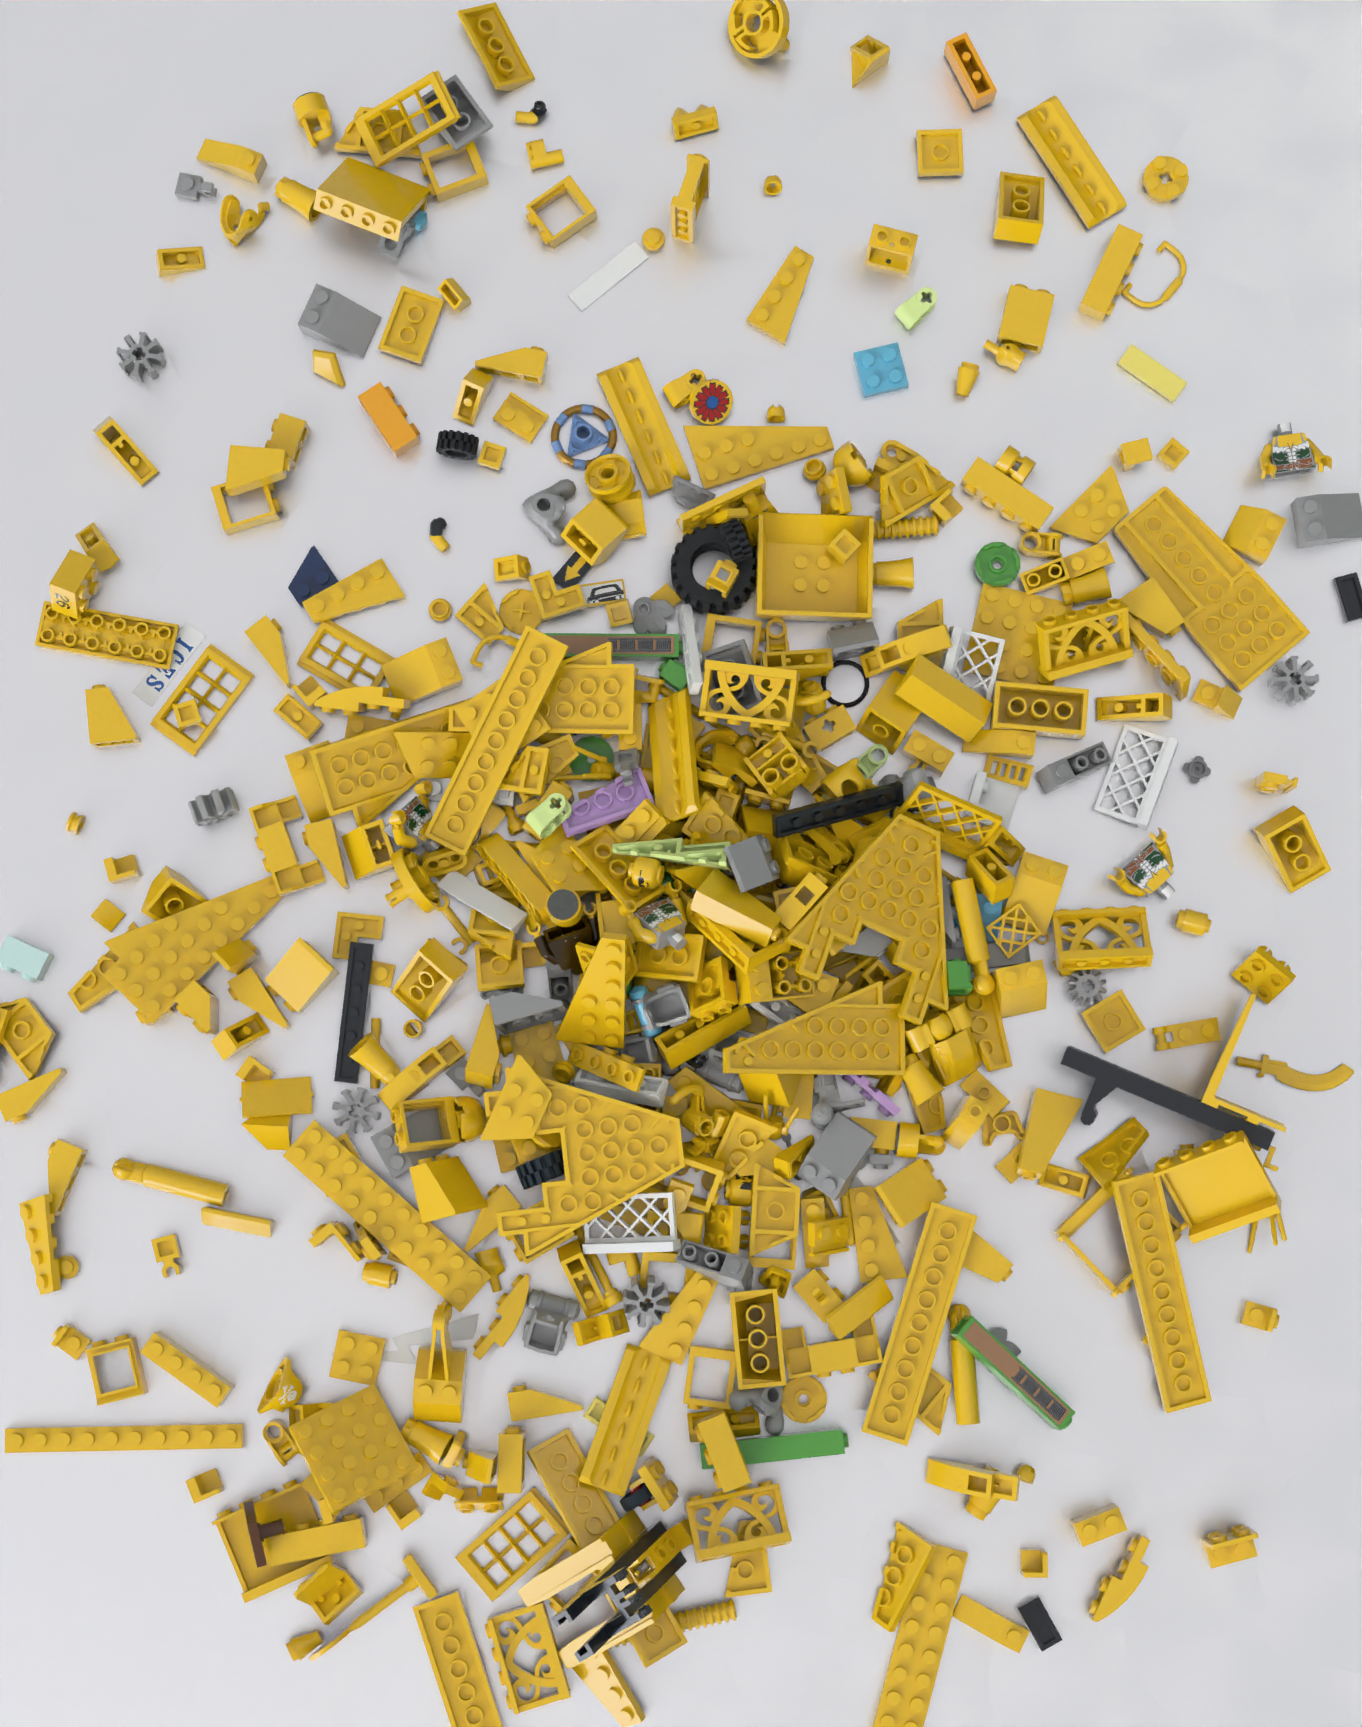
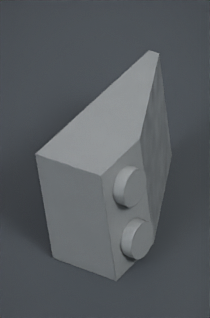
M455 74L444 83L461 118L439 133L457 152L493 128V124ZM434 90L421 97L425 106L438 99ZM440 102L428 109L434 124L446 117Z
M316 283L300 317L298 326L301 332L364 358L382 318L338 292Z
M1359 493L1317 494L1297 497L1290 504L1299 549L1362 539V507Z
M745 639L702 653L704 666L705 659L755 665ZM713 671L711 690L720 688L717 671ZM735 675L732 677L733 684L728 683L729 687L740 683L739 676ZM749 675V679L744 687L737 691H732L737 701L747 710L756 706L767 697L757 689L754 676ZM717 693L713 697L717 711H720L724 705L722 702L716 703V701L720 697H724L723 693ZM732 707L730 711L727 713L730 715L741 716Z
M500 991L495 993L494 997L488 998L494 1024L504 1035L564 1018L568 1010L566 1005L560 1000L515 992Z
M437 1109L420 1110L406 1117L410 1143L442 1140ZM395 1123L370 1137L393 1179L410 1171L409 1167L418 1165V1160L429 1157L433 1158L449 1149L400 1153L399 1146H396L394 1139L396 1132Z
M837 1111L805 1157L796 1175L835 1201L847 1193L877 1136L840 1111Z

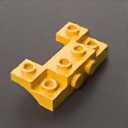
M295 795L248 808L258 837H255V842L259 851L263 850L265 858L262 859L267 872H271L279 896L282 897L326 882L318 859L300 865L286 823L303 817Z
M874 1315L854 1329L852 1337L841 1340L836 1339L807 1345L803 1326L781 1330L788 1378L793 1379L817 1374V1378L832 1376V1371L840 1370L841 1374L855 1372L854 1367L882 1363Z

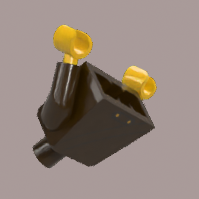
M591 902L592 911L589 913L585 909V904H583V914L587 915L588 919L585 916L581 917L579 922L571 927L555 926L544 930V935H541V926L538 921L535 920L538 926V930L535 932L530 931L527 924V932L534 935L535 939L533 941L540 955L553 965L559 964L562 970L571 968L574 975L583 973L575 945L580 942L596 947L600 940L598 919L594 916L597 906L593 902Z

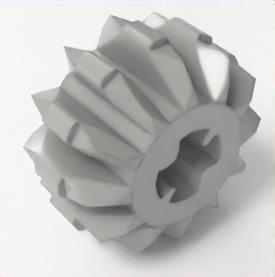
M1094 969L1087 970V974L1085 970H1079V974L1076 972L1071 974L1076 981H1067L1068 985L1073 986V988L1067 990V993L1075 992L1076 995L1072 998L1073 1002L1081 998L1080 1006H1085L1086 1001H1088L1090 1006L1095 1005L1094 998L1099 1002L1102 1001L1103 998L1099 993H1106L1107 989L1100 987V985L1107 982L1106 979L1098 980L1102 974L1100 971L1093 975ZM1088 981L1090 982L1089 986L1092 985V989L1084 992L1085 988L1081 986Z

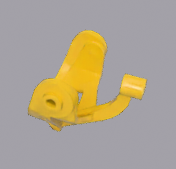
M234 195L224 197L220 209V224L225 237L233 246H238L240 240L260 225L265 211L270 210L269 202L258 203V214L252 209H247L241 216L240 202Z
M725 728L713 729L700 736L694 742L696 761L705 771L710 769L718 772L711 765L713 747L706 752L703 749L710 744L714 745L716 742L734 745L738 741L739 736L733 730Z

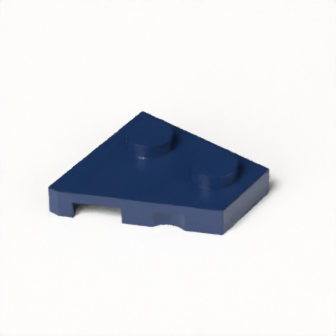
M313 546L288 589L300 607L303 608V601L339 581L316 547Z

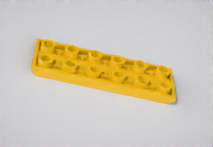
M1054 95L1016 118L1088 230L1127 207L1125 198L1058 97Z
M639 357L596 374L648 496L651 497L672 488L675 475L690 481L689 471Z
M44 601L35 646L170 670L179 625L94 609H87L85 613L82 612L77 620L52 610V603Z
M688 687L648 705L655 805L664 815L663 817L670 823L701 811L691 698Z
M627 1343L579 1481L624 1497L671 1365L670 1360Z

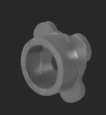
M1196 756L1192 762L1183 765V770L1189 774L1192 783H1198L1200 778L1207 777L1211 773V769L1207 767L1204 758L1201 756Z

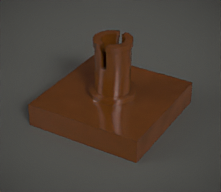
M252 1500L243 1504L258 1568L267 1565L263 1547L264 1539L285 1534L282 1518L265 1524L258 1523Z

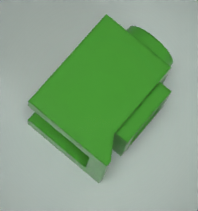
M665 659L658 669L660 672L659 678L664 679V683L676 691L687 688L685 665L676 659L674 661Z
M960 958L947 961L948 996H968L973 989L970 965H967V961H963Z

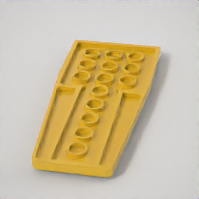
M1168 487L1159 489L1114 528V534L1148 580L1154 576L1185 620L1183 627L1239 693L1310 633L1266 581Z

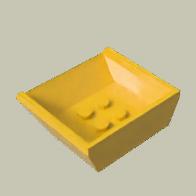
M758 512L756 616L764 620L780 618L791 621L856 622L871 619L873 604V516ZM845 528L861 543V546L843 565L827 550V547Z

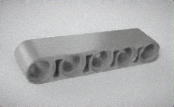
M1002 942V947L1006 952H1009L1010 943ZM995 943L988 944L990 959L987 961L988 969L1031 962L1028 945L1007 959L998 945ZM1013 944L1012 952L1021 945ZM964 947L946 949V963L955 958L967 961ZM967 963V965H970V970L973 971L972 965Z

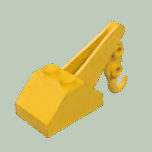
M445 1299L441 1305H437V1309H435L433 1314L431 1347L420 1346L418 1349L413 1389L414 1420L462 1423L467 1349L452 1348L448 1330L449 1320L452 1318V1305ZM437 1330H441L442 1348L435 1347Z

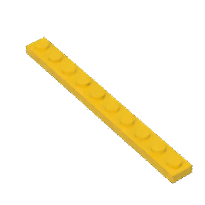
M244 1423L5 1429V1453L233 1449L244 1447Z

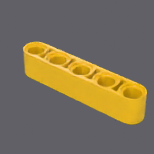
M495 833L477 843L476 849L480 857L531 916L540 924L549 921L550 918L546 912L545 903L551 892L499 833Z

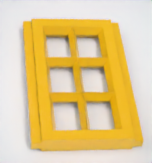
M326 620L319 625L300 656L297 665L342 690L360 687L351 682L357 671L373 680L370 686H381L385 679L381 668L375 676L360 667L366 656L381 665L396 658L333 621ZM325 633L341 641L336 652L320 644ZM346 644L362 653L356 664L340 655ZM317 647L333 656L327 666L310 658ZM337 659L353 668L347 679L331 670Z

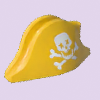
M288 1356L284 1357L273 1374L257 1408L258 1413L263 1414L271 1409L283 1413L286 1408L293 1406L301 1398L303 1391L302 1383L298 1375L291 1369V1360Z

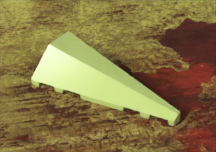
M682 838L612 844V852L615 854L635 857L644 856L662 861L732 871L724 851L725 847L731 845V841L684 845Z

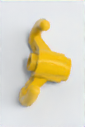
M830 671L824 672L813 677L828 676ZM805 679L799 681L798 690L800 695H797L796 707L804 706L805 711L809 715L823 713L827 706L826 699L831 697V692L829 690L823 691L822 685L814 680L807 681Z
M700 1084L685 1086L678 1090L669 1099L671 1105H676L682 1098L692 1094L690 1108L684 1111L681 1117V1124L697 1137L708 1136L714 1129V1122L712 1117L706 1114L704 1108V1089ZM692 1141L682 1142L684 1149L691 1148L695 1144Z

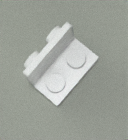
M978 770L974 777L968 802L1001 816L1002 823L1000 825L1008 830L1020 787L986 777V772ZM965 810L963 817L972 816L973 814ZM988 819L979 821L980 824L991 825L993 821Z

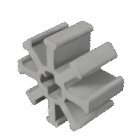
M139 332L140 339L138 345H135V341L128 334L124 337V341L131 347V350L117 348L116 354L121 361H124L123 363L120 362L119 366L127 376L131 373L137 382H144V370H148L147 372L153 380L157 379L159 374L151 366L154 364L161 365L163 368L166 367V360L159 353L164 352V349L156 338L151 342L146 332Z
M1291 656L1286 660L1288 668L1283 664V661H1280L1272 669V672L1275 671L1280 677L1273 675L1268 680V687L1282 685V689L1273 695L1275 700L1280 701L1285 697V693L1289 692V706H1294L1301 701L1299 694L1303 697L1304 701L1310 698L1315 693V690H1311L1307 685L1314 686L1319 682L1318 674L1315 676H1305L1304 674L1314 666L1310 660H1307L1300 670L1298 669V656ZM1292 677L1297 679L1294 685L1290 683Z
M230 787L220 791L215 789L210 791L209 795H199L195 797L196 800L189 801L188 805L195 825L217 823L218 819H228L232 817L233 813H238L240 809L233 790Z
M357 1087L356 1100L352 1097L351 1090L345 1089L340 1093L347 1100V1106L341 1105L339 1102H333L332 1105L333 1110L341 1109L346 1112L340 1118L334 1119L337 1126H342L344 1122L351 1119L349 1128L346 1130V1133L357 1134L358 1121L363 1127V1132L368 1133L373 1130V1127H370L365 1119L367 1116L374 1117L375 1120L381 1119V1112L374 1113L368 1111L369 1107L380 1103L378 1097L372 1095L371 1099L363 1103L365 1093L368 1090ZM355 1105L356 1107H362V1110L359 1111V1117L358 1115H352L354 1111L353 1106Z
M647 1275L646 1288H642L638 1277H634L631 1279V1290L635 1292L627 1291V1289L623 1290L622 1298L625 1305V1316L628 1320H631L632 1316L640 1312L637 1316L638 1327H646L645 1320L649 1314L657 1326L662 1323V1314L658 1310L666 1311V1313L670 1311V1299L663 1298L668 1297V1287L662 1282V1285L653 1290V1287L656 1285L654 1275ZM646 1298L650 1299L647 1301V1304L643 1303Z

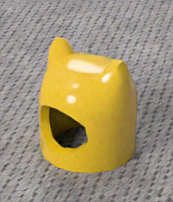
M853 758L837 767L820 781L821 787L830 799L867 790L872 785L873 781L871 778L865 779L858 769L859 760L857 758Z

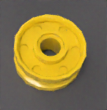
M606 454L594 459L587 466L584 473L585 482L593 499L598 497L604 504L618 503L626 499L633 492L636 485L635 475L632 472L630 463L620 454Z

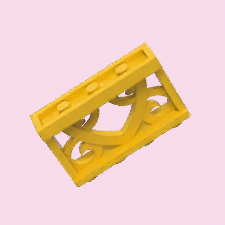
M698 153L687 155V171L678 197L673 196L670 204L672 237L692 244L696 236V219L704 197L708 198L710 194V160Z
M1113 598L1107 600L1106 603L1099 605L1091 604L1081 610L1066 611L1063 615L1056 617L1048 616L1043 618L1042 621L1036 622L1040 655L1039 673L1048 681L1132 658L1133 649L1130 645L1128 618L1129 606L1120 599ZM1117 615V623L1114 627L1107 630L1113 624V619L1111 618V620L1106 622V617ZM1086 626L1094 629L1100 635L1091 641L1087 651L1082 652L1081 649L1070 644V642ZM1060 631L1058 636L1053 635L1057 641H1060L1059 644H1051L1049 642L1050 633ZM1117 631L1119 635V642H1116L1112 636ZM1100 643L1102 647L1096 648V645ZM1050 649L1056 650L1053 661H1051ZM1067 650H1074L1075 654L1068 656L1071 652Z
M705 659L703 688L698 714L699 716H704V721L718 723V718L727 719V724L741 726V721L750 722V727L764 729V724L773 725V730L787 731V727L793 728L801 672ZM713 671H717L720 688L711 690ZM735 675L739 676L740 683L729 687L728 683L733 684L732 677ZM749 675L754 676L757 689L762 694L767 695V697L756 706L747 710L737 701L732 691H737L744 687L749 679ZM763 680H770L768 688L772 689L771 692L762 687ZM786 680H791L789 698L787 700L779 696ZM717 693H723L724 697H720L716 701V703L722 702L724 705L720 711H715L710 706V699ZM776 699L781 701L786 707L785 715L778 719L771 715L773 709H777L780 712L779 707L773 703ZM732 707L741 716L730 715L727 713L730 711ZM764 712L766 719L754 718V716Z
M693 898L688 900L686 918L746 975L753 972L754 968L791 949V944L783 941L790 930L781 923L779 928L782 930L778 939L765 948L691 910L690 906ZM756 947L761 949L757 952H754Z
M1133 905L1124 908L1059 909L1053 912L1051 926L1057 971L1151 967L1153 948L1150 942L1146 907ZM1124 923H1137L1139 929L1133 934H1128L1132 929V925L1126 926ZM1061 926H1075L1073 929L1067 927L1068 932L1075 935V937L1065 935L1061 931ZM1098 926L1105 928L1118 937L1109 943L1107 949H1099L1094 942L1084 938ZM1141 936L1143 947H1137L1134 939ZM1062 940L1071 943L1069 951H1063ZM1119 944L1121 948H1114V946ZM1086 946H1089L1092 950L1083 949L1086 948Z
M765 1481L759 1483L757 1488L750 1489L749 1485L736 1488V1492L727 1494L722 1490L712 1493V1497L703 1499V1495L690 1497L689 1502H686L684 1507L696 1564L790 1544L792 1538L788 1528L779 1483L773 1484L772 1481ZM763 1495L770 1496L774 1501L772 1511L766 1515L762 1511L767 1507V1503L760 1505L758 1502L759 1497ZM752 1497L751 1504L742 1500L744 1498ZM724 1503L719 1511L714 1506L715 1504ZM733 1507L739 1508L755 1518L745 1530L744 1541H739L732 1530L719 1527L725 1515ZM699 1509H709L710 1515L708 1517L702 1515L705 1521L712 1522L711 1526H703L697 1522L695 1515ZM776 1513L778 1514L782 1533H776L773 1525L768 1520ZM760 1523L761 1526L756 1528L760 1530V1536L755 1537L751 1534V1529ZM697 1529L708 1532L706 1549H701ZM717 1532L728 1534L729 1542L722 1543L721 1537L723 1535H717Z
M544 1601L529 1607L525 1605L488 1617L485 1630L488 1639H493L495 1647L492 1648V1654L495 1662L499 1661L502 1671L498 1673L502 1686L506 1685L508 1695H505L509 1710L513 1709L516 1715L571 1697V1689L563 1662L558 1656L559 1649ZM535 1611L536 1616L523 1626L516 1618L517 1616ZM504 1621H510L517 1626L519 1631L516 1634L513 1629L506 1628L509 1631V1636L503 1637L499 1632V1627ZM530 1632L532 1637L534 1633H539L541 1635L540 1641H532L528 1633ZM523 1638L529 1646L535 1649H546L547 1654L537 1662L535 1675L523 1670L513 1662L516 1650ZM502 1644L510 1645L506 1656ZM543 1664L549 1665L550 1672L545 1673L543 1671V1677H541L540 1667ZM511 1673L518 1677V1679L514 1683L512 1680ZM531 1684L535 1685V1694L530 1700H523L518 1696L517 1690L520 1686L526 1688L525 1694H527ZM540 1686L557 1687L558 1692L539 1697Z

